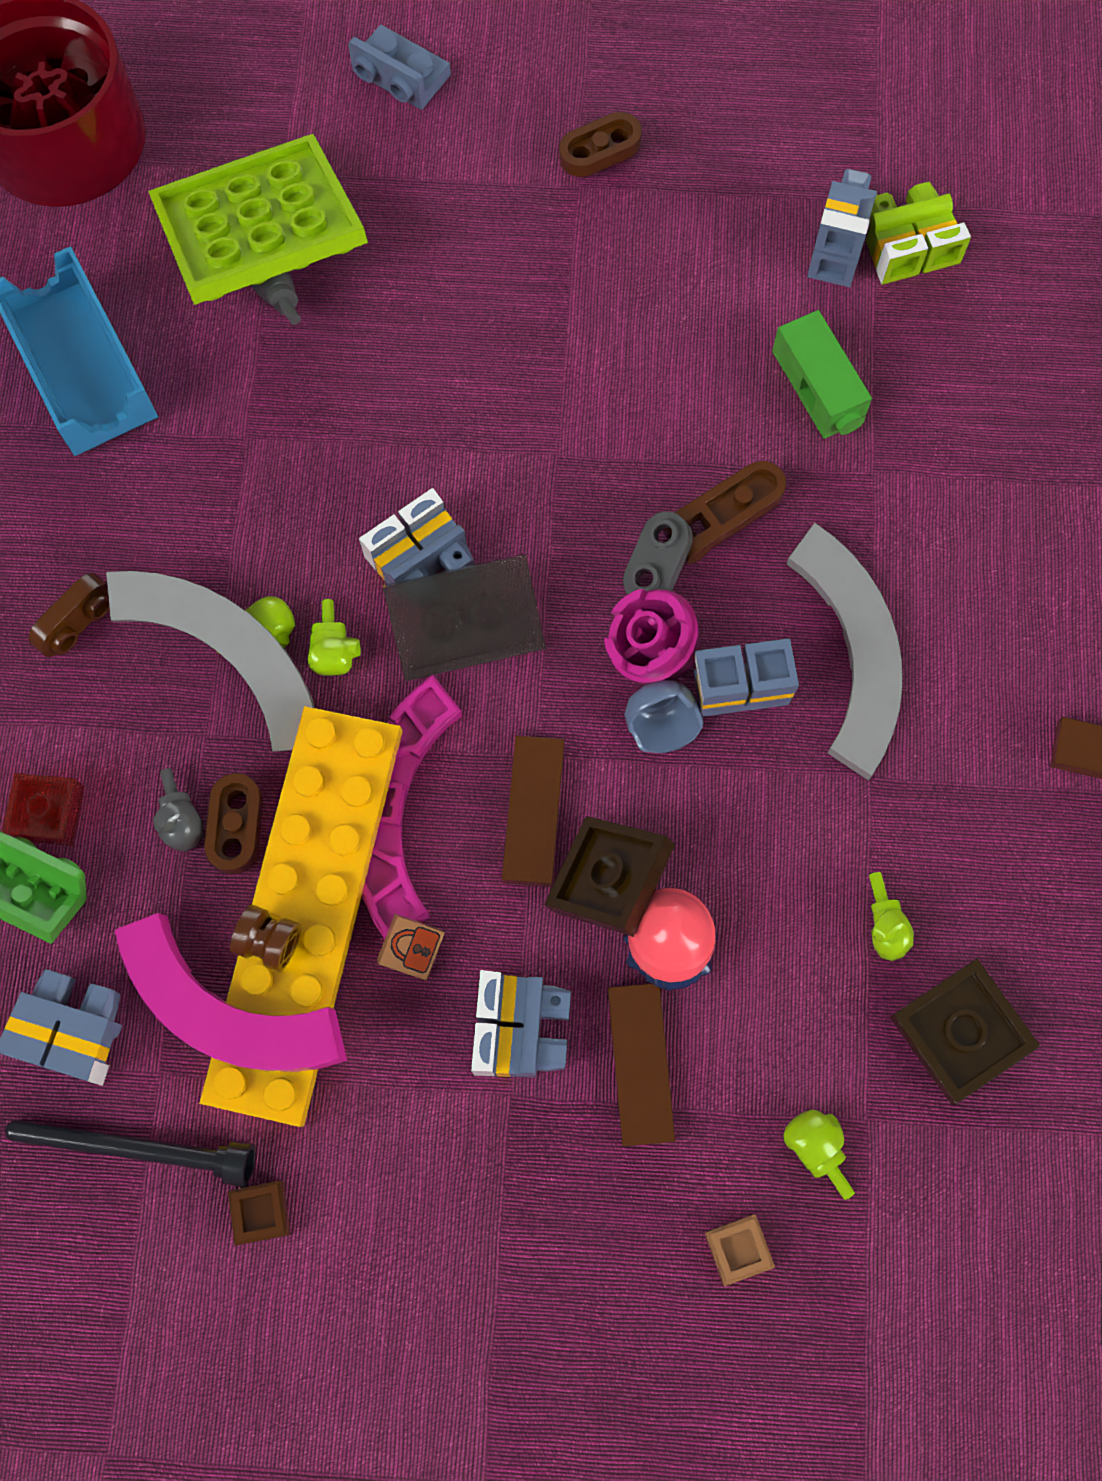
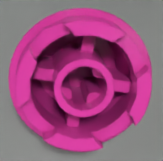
M638 589L626 595L615 605L611 612L615 617L610 626L608 639L604 637V643L613 665L624 677L640 683H653L661 680L671 681L683 676L691 669L695 663V651L700 650V635L695 612L685 598L669 590L646 591Z

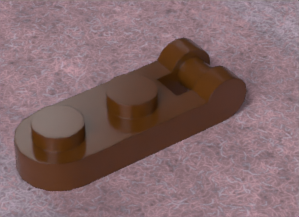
M768 461L751 463L674 512L682 517L689 526L699 520L706 528L705 531L697 536L692 530L693 541L686 557L688 564L699 561L712 548L754 522L781 502L786 488V477L777 465ZM662 529V531L670 539L672 536V529Z

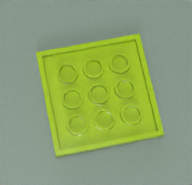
M314 134L148 191L194 305L204 301L217 300L229 292L249 285L261 284L271 277L291 270L303 269L313 262L335 254H345L355 247L368 243L364 227Z

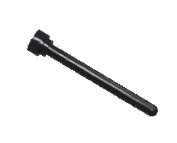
M20 1120L11 1121L5 1128L7 1139L13 1142L213 1171L214 1177L222 1178L223 1184L240 1187L248 1186L255 1165L256 1149L252 1143L231 1141L229 1145H220L218 1149H210Z

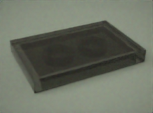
M525 553L383 585L405 681L546 649Z

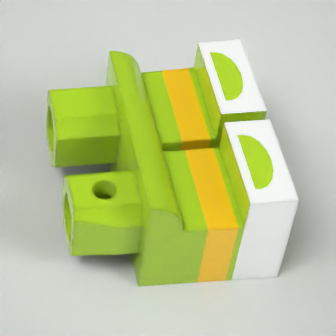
M930 181L917 184L908 190L905 199L907 205L900 207L896 206L892 194L887 192L876 195L869 218L870 227L865 241L881 285L919 275L921 270L924 274L961 263L971 235L965 223L957 224L952 213L953 203L950 193L939 196Z

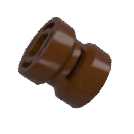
M251 904L245 909L237 922L231 938L230 952L247 959L252 956L262 959L264 966L282 972L290 962L301 934V924L287 918L273 919L267 910Z

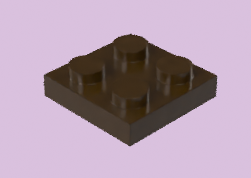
M586 816L544 905L554 913L634 937L675 844L665 835Z
M975 959L890 1016V1019L951 1106L958 1104L1040 1047L1038 1041L978 959Z

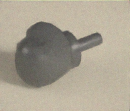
M288 272L271 277L261 284L251 285L262 299L271 304L280 314L286 315L292 325L300 322L301 317L295 310L298 298L295 293L293 280Z
M163 769L160 771L166 795L158 799L160 809L153 818V825L159 837L168 847L173 850L188 852L196 848L204 837L203 821L193 806L190 795L185 792H178L172 769Z

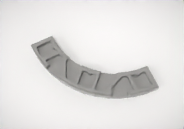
M814 523L788 558L787 565L806 579L821 595L827 605L833 608L843 628L842 633L852 670V688L844 722L828 754L869 781L887 750L900 710L902 659L898 636L888 607L869 573L843 544Z
M106 572L111 621L154 623L171 627L202 640L218 651L236 668L256 696L267 723L272 752L293 750L304 706L315 708L310 692L301 674L292 662L291 657L272 633L252 615L229 599L187 580L148 572Z

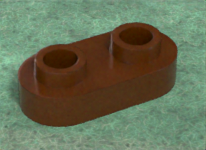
M615 112L568 132L561 139L559 145L561 167L572 176L586 177L634 156L641 145L642 128L640 122L629 113ZM616 140H622L623 142H621V143H616V142H614V141H616Z
M88 573L79 578L35 622L29 633V643L45 657H52L57 654L64 655L69 652L77 643L79 634L92 621L101 619L110 610L107 582L96 573Z
M241 773L225 775L214 784L210 792L205 854L209 862L217 870L230 875L240 874L248 870L256 861L259 851L263 795L254 780ZM236 796H246V803L242 808H231V802ZM233 843H240L242 845L240 854L233 858L227 857V848Z

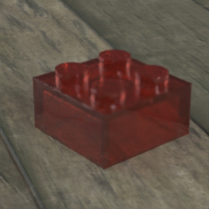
M14 773L2 832L14 838L23 837L30 842L73 846L84 786L75 778Z

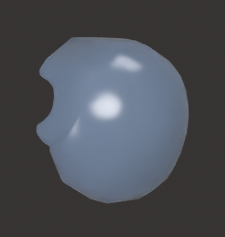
M661 680L642 686L630 696L624 713L629 733L634 737L638 748L644 752L666 753L681 749L695 740L703 728V718L694 695L682 683L670 680Z

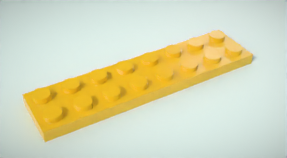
M304 706L252 902L253 905L267 910L273 919L287 918L301 924L300 938L290 962L282 972L264 966L262 959L252 956L247 959L238 955L226 1000L227 1003L250 1013L268 1016L297 1015L326 1007L334 1009L403 732L399 725ZM211 1057L199 1104L304 1127L318 1069L300 1072L264 1071L239 1067Z

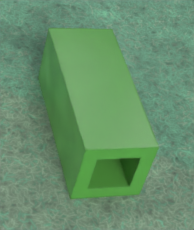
M814 311L778 327L772 352L823 439L838 432L841 435H846L858 429L865 421L872 397L820 311Z

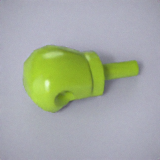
M267 596L257 600L245 610L272 633L283 648L289 644V635L295 627V620L285 601L276 596Z
M324 599L322 601V623H314L311 628L308 665L312 671L319 675L333 676L346 674L352 667V659L359 657L361 654L360 641L357 638L346 637L345 624L334 622V601Z
M881 872L872 873L869 875L876 901L875 904L871 905L875 924L871 930L872 943L875 951L881 958L894 961L903 958L913 947L914 930L908 918L902 912L899 900H888Z
M813 1109L804 1111L796 1116L785 1128L783 1138L786 1146L794 1150L801 1162L810 1170L815 1178L827 1174L844 1200L851 1198L855 1192L838 1168L846 1156L841 1150L844 1144V1134L837 1118L832 1114L824 1115L821 1111Z

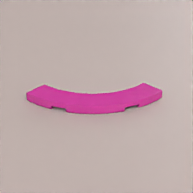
M433 674L416 687L396 707L388 721L389 724L399 725L403 732L362 892V898L370 916L384 939L395 913L421 923L430 917L414 890L405 864L402 844L403 812L409 787L423 757L444 731L462 717L459 707Z
M156 913L114 930L124 965L140 997L165 1027L192 1048L226 1063L264 1071L300 1072L321 1069L347 1061L335 1009L326 1007L309 1013L290 1016H268L241 1010L205 989L191 974L192 970L188 967L177 947L168 916Z

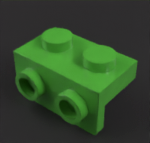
M0 831V919L52 944L87 900L85 874L71 860L62 857L57 859L37 849L32 842L23 837L14 838Z

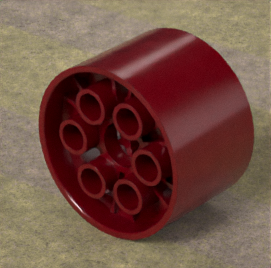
M0 0V185L10 194L23 201L49 207L78 205L103 196L118 186L134 169L142 154L146 136L142 110L109 26L93 8L79 0Z

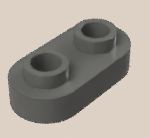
M660 512L646 522L623 576V585L627 594L638 589L646 591L658 589L673 590L693 541L690 526L678 514ZM664 528H671L672 536L670 540L660 543L658 541L660 531ZM652 572V583L647 587H641L639 580L642 574Z

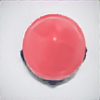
M676 888L655 890L634 937L624 934L622 938L630 948L626 963L630 968L638 970L645 977L646 981L653 983L659 988L667 991L687 988L699 981L701 976L708 975L712 970L710 959L714 951L715 940L717 939L714 922L706 906L693 894Z

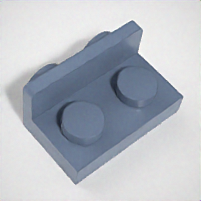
M381 24L366 42L353 37L348 43L352 69L360 79L368 83H375L389 91L398 101L408 102L420 110L427 105L451 75L449 62Z

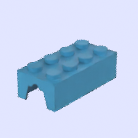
M70 246L54 253L55 276L47 279L46 286L41 289L35 290L29 287L22 291L6 278L0 277V314L57 430L73 455L76 456L158 418V415Z

